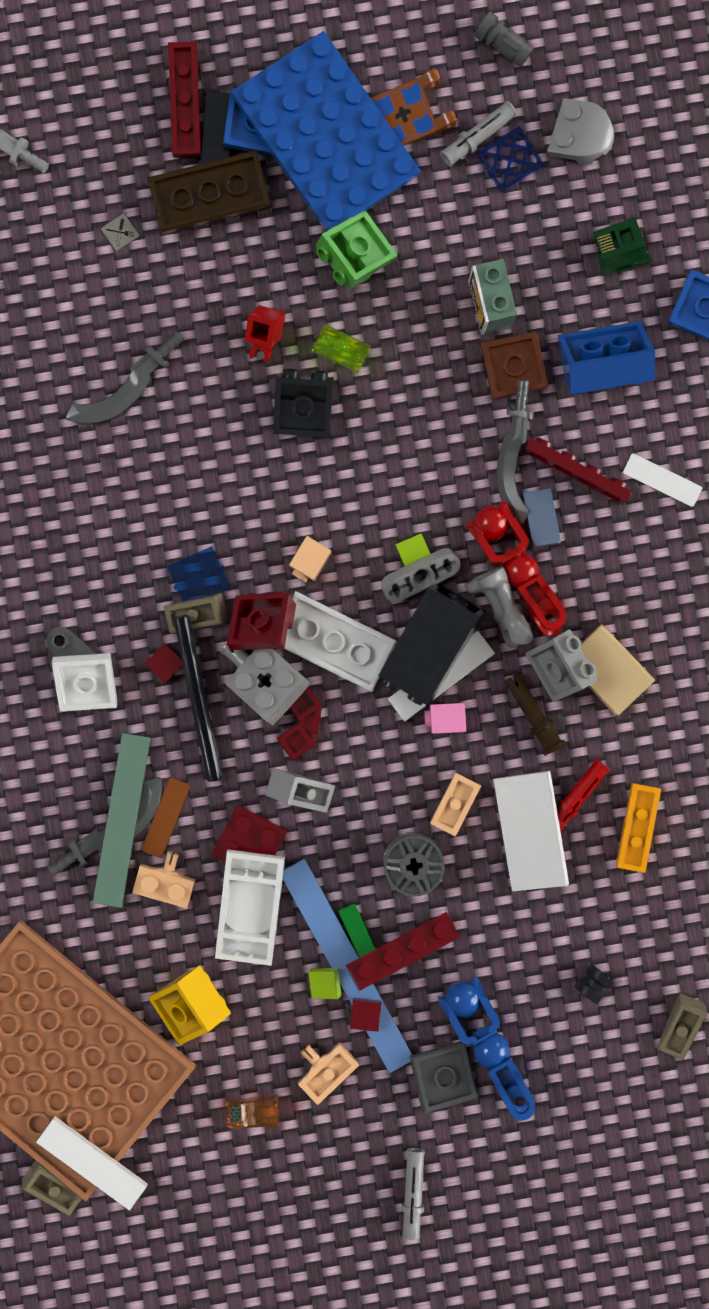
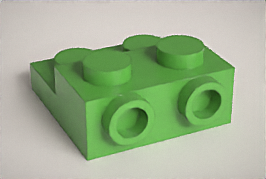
M366 210L326 231L316 243V252L319 259L324 263L328 262L334 270L333 277L335 281L341 286L345 285L348 290L369 279L375 271L391 263L398 256Z

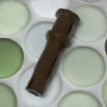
M520 672L512 676L518 687L511 677L506 679L504 683H506L531 724L530 733L535 735L544 749L543 755L546 756L565 745V740L560 739L553 727V720L545 717L522 679Z

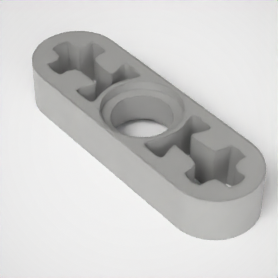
M440 549L385 576L381 582V589L389 601H402L455 575L460 568V560L451 549ZM448 558L449 565L444 567L443 560ZM434 565L437 572L434 573L430 566ZM418 570H427V576L423 580H414V574ZM406 577L408 578L409 582L411 583V585H409V586L406 584L407 582H406L405 579H404V578H406ZM397 583L398 590L393 592L392 585Z

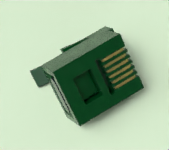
M636 217L593 232L599 252L597 259L603 276L618 271L632 270V266L652 263L651 256L646 251Z

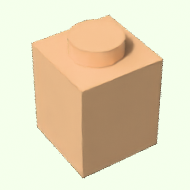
M306 536L289 564L290 568L294 569L292 575L305 583L308 579L315 581L330 557L331 550Z

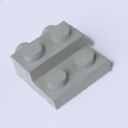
M570 629L525 653L553 702L576 693L598 680L595 674V665L587 660L581 650L580 639L573 636Z

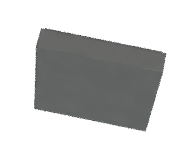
M458 1041L409 1056L421 1110L424 1114L478 1098L466 1044Z

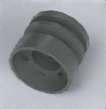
M405 832L396 836L387 845L383 855L384 873L388 883L397 892L406 896H422L432 892L440 884L444 874V859L438 845L429 836L420 832ZM416 858L417 863L422 862V865L417 867L418 871L412 872L411 868H406V865L410 864V859Z

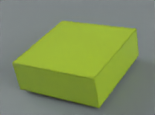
M422 533L395 544L404 567L430 555Z
M311 968L308 971L312 999H339L342 996L338 968Z

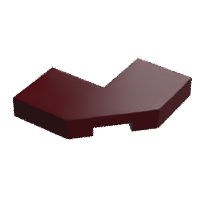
M309 686L290 706V710L299 723L276 738L292 762L314 747L317 741L323 705Z

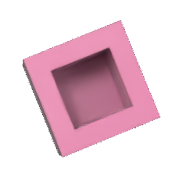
M465 703L429 705V710L424 711L425 728L430 727L431 733L466 732Z

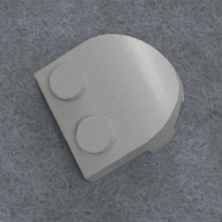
M563 98L547 150L549 156L576 160L578 165H590L593 163V160L602 154L606 155L614 142V128L607 113L593 102Z

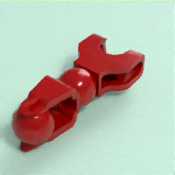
M501 500L499 507L487 506L477 512L474 522L466 521L467 530L477 541L489 565L494 568L504 567L510 586L517 589V594L537 630L547 637L556 635L566 620V612L553 590L547 585L541 574L539 575L537 562L526 554L528 546L527 535L516 518L513 517L506 502ZM510 528L519 545L515 549H508L504 555L497 556L488 541L501 539ZM545 615H552L556 622L547 621Z

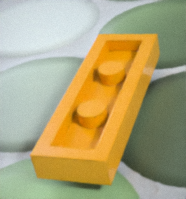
M631 783L616 861L617 868L642 873L646 872L660 799V788Z

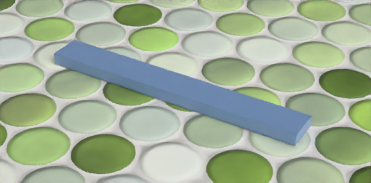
M304 858L283 870V880L331 968H338L340 984L351 1004L353 1003V998L382 1002L379 1031H367L387 1070L391 1073L409 1063V1056L413 1054L375 985L372 984L358 991L345 965L358 959L359 956L307 861Z

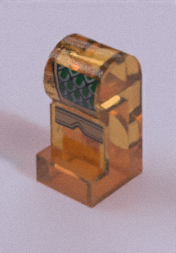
M279 1095L227 1101V1127L233 1129L245 1127L278 1128L280 1123Z

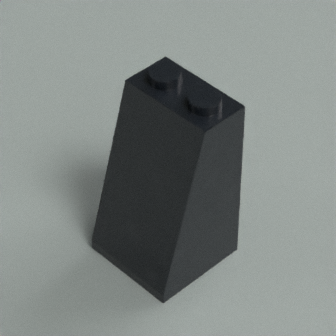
M440 583L430 586L378 676L384 679L383 683L387 687L396 691L401 689L407 693V698L415 704H430L487 611Z

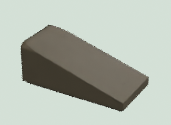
M222 593L163 606L170 634L176 633L173 620L181 615L189 616L192 629L218 625L228 620Z
M680 993L663 1030L657 1050L684 1060L707 1015L706 1005Z
M36 1160L22 1178V1189L68 1216L72 1214L82 1200L80 1196Z

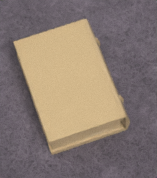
M603 624L599 625L581 642V650L587 660L595 665V674L598 677V680L588 687L614 715L619 716L655 681L646 670V667H643Z

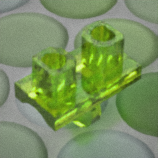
M324 324L312 351L359 373L371 346Z

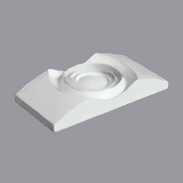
M227 850L215 953L216 959L272 965L285 857Z

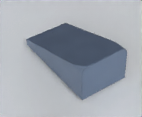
M551 488L523 492L524 504L530 510L526 519L531 548L560 544V533Z

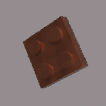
M537 331L481 343L480 347L492 400L517 395L518 380L530 381L528 393L549 387Z

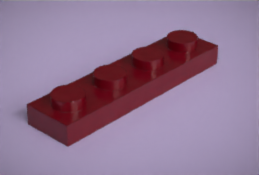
M196 41L168 42L173 158L201 157Z
M531 438L527 443L523 453L621 505L627 502L632 491L626 488L627 484L614 477L610 480L602 476V471L593 465L587 464L586 467L576 462L577 457L566 451L559 453L551 449L552 444L542 438H537L536 440Z
M445 912L345 966L358 991H361L460 938L448 913Z

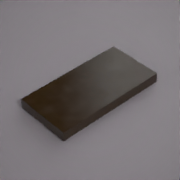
M257 150L147 177L162 235L271 208Z

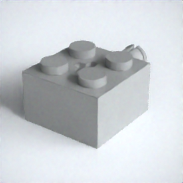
M225 646L221 649V653L238 667L225 684L271 725H274L311 684L274 649H255L250 655L245 650H234L233 653ZM267 679L272 683L269 688L265 685Z

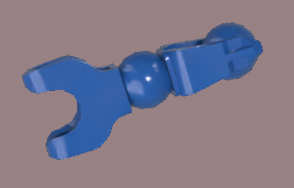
M473 976L471 983L469 981L453 983L448 988L445 997L438 996V1004L448 1016L460 1041L466 1045L471 1044L474 1046L473 1053L476 1061L481 1066L487 1068L511 1116L519 1121L529 1119L535 1112L534 1099L510 1056L508 1041L504 1036L497 1033L500 1020L486 996L480 980ZM482 1003L491 1022L486 1027H478L475 1033L467 1034L458 1017L466 1018L474 1015ZM517 1097H524L526 1099L523 1104L517 1105L514 1103Z

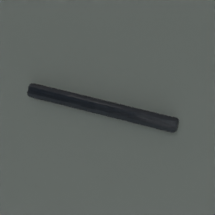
M181 615L175 617L173 621L206 778L208 782H215L222 779L219 757L190 619L188 615Z

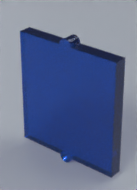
M212 546L167 566L175 583L173 588L178 591L182 601L223 593L231 589L223 572L225 567L220 565Z

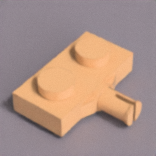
M168 851L164 867H151L144 864L139 866L132 893L188 908L196 879L183 876L177 872L175 867L179 854L174 853L173 855V852Z
M340 1042L329 1053L321 1057L308 1045L306 1049L302 1050L301 1054L312 1066L309 1072L298 1081V1085L319 1105L359 1066V1062Z

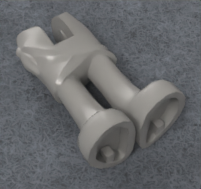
M503 566L490 570L464 585L468 593L476 594L481 592L488 598L494 612L493 618L498 624L508 647L526 645L532 641V631L521 612L520 604H515L508 576Z

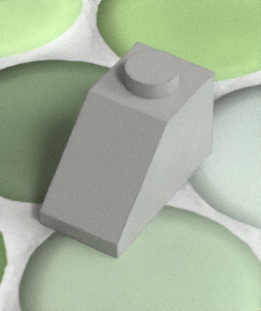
M273 768L265 796L289 805L327 813L335 785Z

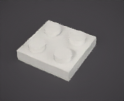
M111 653L53 657L52 668L60 711L117 708L118 701Z

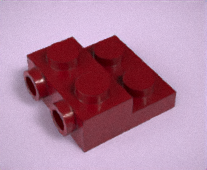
M275 592L273 594L249 593L247 595H236L227 639L229 649L285 648L287 630L293 628L296 603L290 593Z

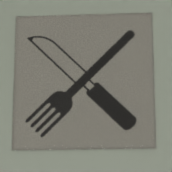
M124 213L101 228L116 251L139 237V234Z

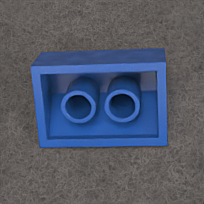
M641 321L558 335L564 377L571 395L577 393L585 394L589 391L614 389L618 386L642 384L655 380V350Z

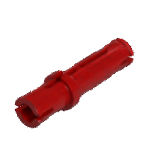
M597 758L565 799H561L558 802L557 814L560 832L573 816L576 817L578 815V809L603 777L611 770Z

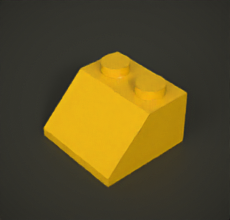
M200 965L184 973L148 997L178 1045L208 1033L231 1014L225 1000L219 995L211 983L210 977L203 971Z

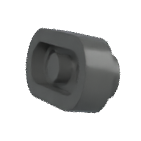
M56 627L47 635V647L56 657L96 654L68 628ZM58 636L64 637V645L58 646L56 644Z

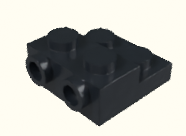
M291 368L283 369L282 374L277 373L273 434L330 438L334 377H328V372L320 370L311 371V375H299L300 370Z

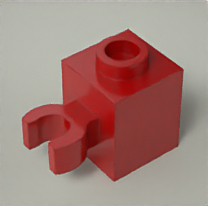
M259 305L248 314L244 341L254 344L249 350V357L251 359L256 357L257 350L263 351V362L267 363L273 355L272 347L282 338L286 312Z

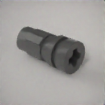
M490 11L479 25L474 36L481 42L485 40V45L488 47L492 45L508 60L522 67L530 57L534 47L513 30L508 29L503 20L499 22L498 17Z

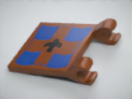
M436 69L426 72L417 79L371 97V100L403 146L456 126V117L453 111H448L434 119L424 93L425 89H431L440 85V75Z

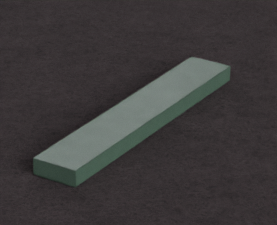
M122 733L93 903L120 908L123 905L151 742L149 737Z

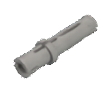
M506 101L468 132L463 131L460 133L459 139L440 151L443 161L449 167H452L454 163L467 153L472 154L475 152L480 143L510 120L517 117L515 107L509 101Z
M407 1148L405 1202L401 1204V1211L404 1212L402 1238L407 1240L420 1239L421 1214L424 1212L422 1186L425 1150L421 1148ZM414 1167L416 1168L415 1189H413ZM412 1198H414L413 1219L411 1218Z

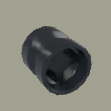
M591 964L586 970L588 978L585 977L579 980L574 987L598 1005L604 992L602 989H610L614 981Z

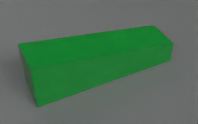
M355 902L339 909L338 912L359 958L375 950L376 947Z

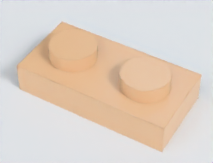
M455 772L430 824L456 837L481 785Z

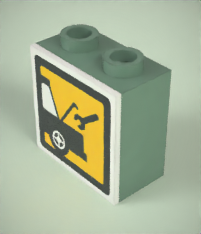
M504 259L472 266L468 282L481 335L512 328L517 312Z

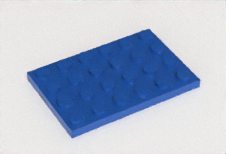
M324 31L231 91V95L238 107L247 117V120L325 231L332 229L364 210L367 211L421 173L417 164Z

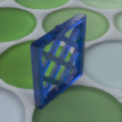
M520 126L476 153L487 170V174L491 176L500 192L505 191L544 166V163L534 149V145L530 143ZM514 135L512 143L504 142ZM518 135L523 138L526 146L516 144ZM501 145L511 147L509 157L499 154ZM497 146L496 154L487 152ZM514 149L524 150L523 160L513 158ZM528 152L533 154L537 160L536 163L526 161ZM484 156L494 158L493 167L487 164ZM498 159L508 161L506 170L496 168ZM511 162L521 164L520 173L509 171ZM525 165L533 167L523 173ZM495 172L505 174L503 183H499L494 175ZM508 175L517 177L507 183Z

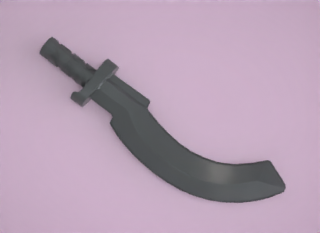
M176 331L156 351L148 345L144 349L147 354L130 367L131 374L113 395L92 404L72 403L65 416L66 420L76 423H98L122 413L145 390L151 379L150 373L159 365L165 369L170 364L163 359L184 338Z
M518 380L515 410L507 407V415H512L511 430L506 432L497 464V485L500 498L508 504L513 517L516 518L520 525L524 524L530 510L524 504L517 491L515 467L520 447L527 440L528 419H533L534 412L526 411L530 381Z
M160 777L145 780L143 783L134 837L150 823L158 809L162 794V779ZM95 829L78 842L75 839L68 842L72 851L48 866L50 873L55 876L77 860H79L81 868L88 864L85 857L96 850L102 852L105 830L99 832Z

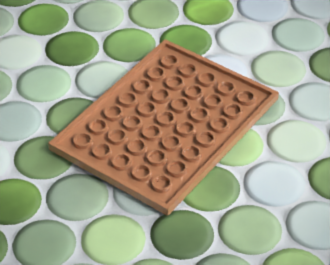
M19 921L0 944V1131L84 1201H87L97 1189V1186L36 1143L53 1118L56 1116L119 1162L194 1070L196 1064L23 921Z

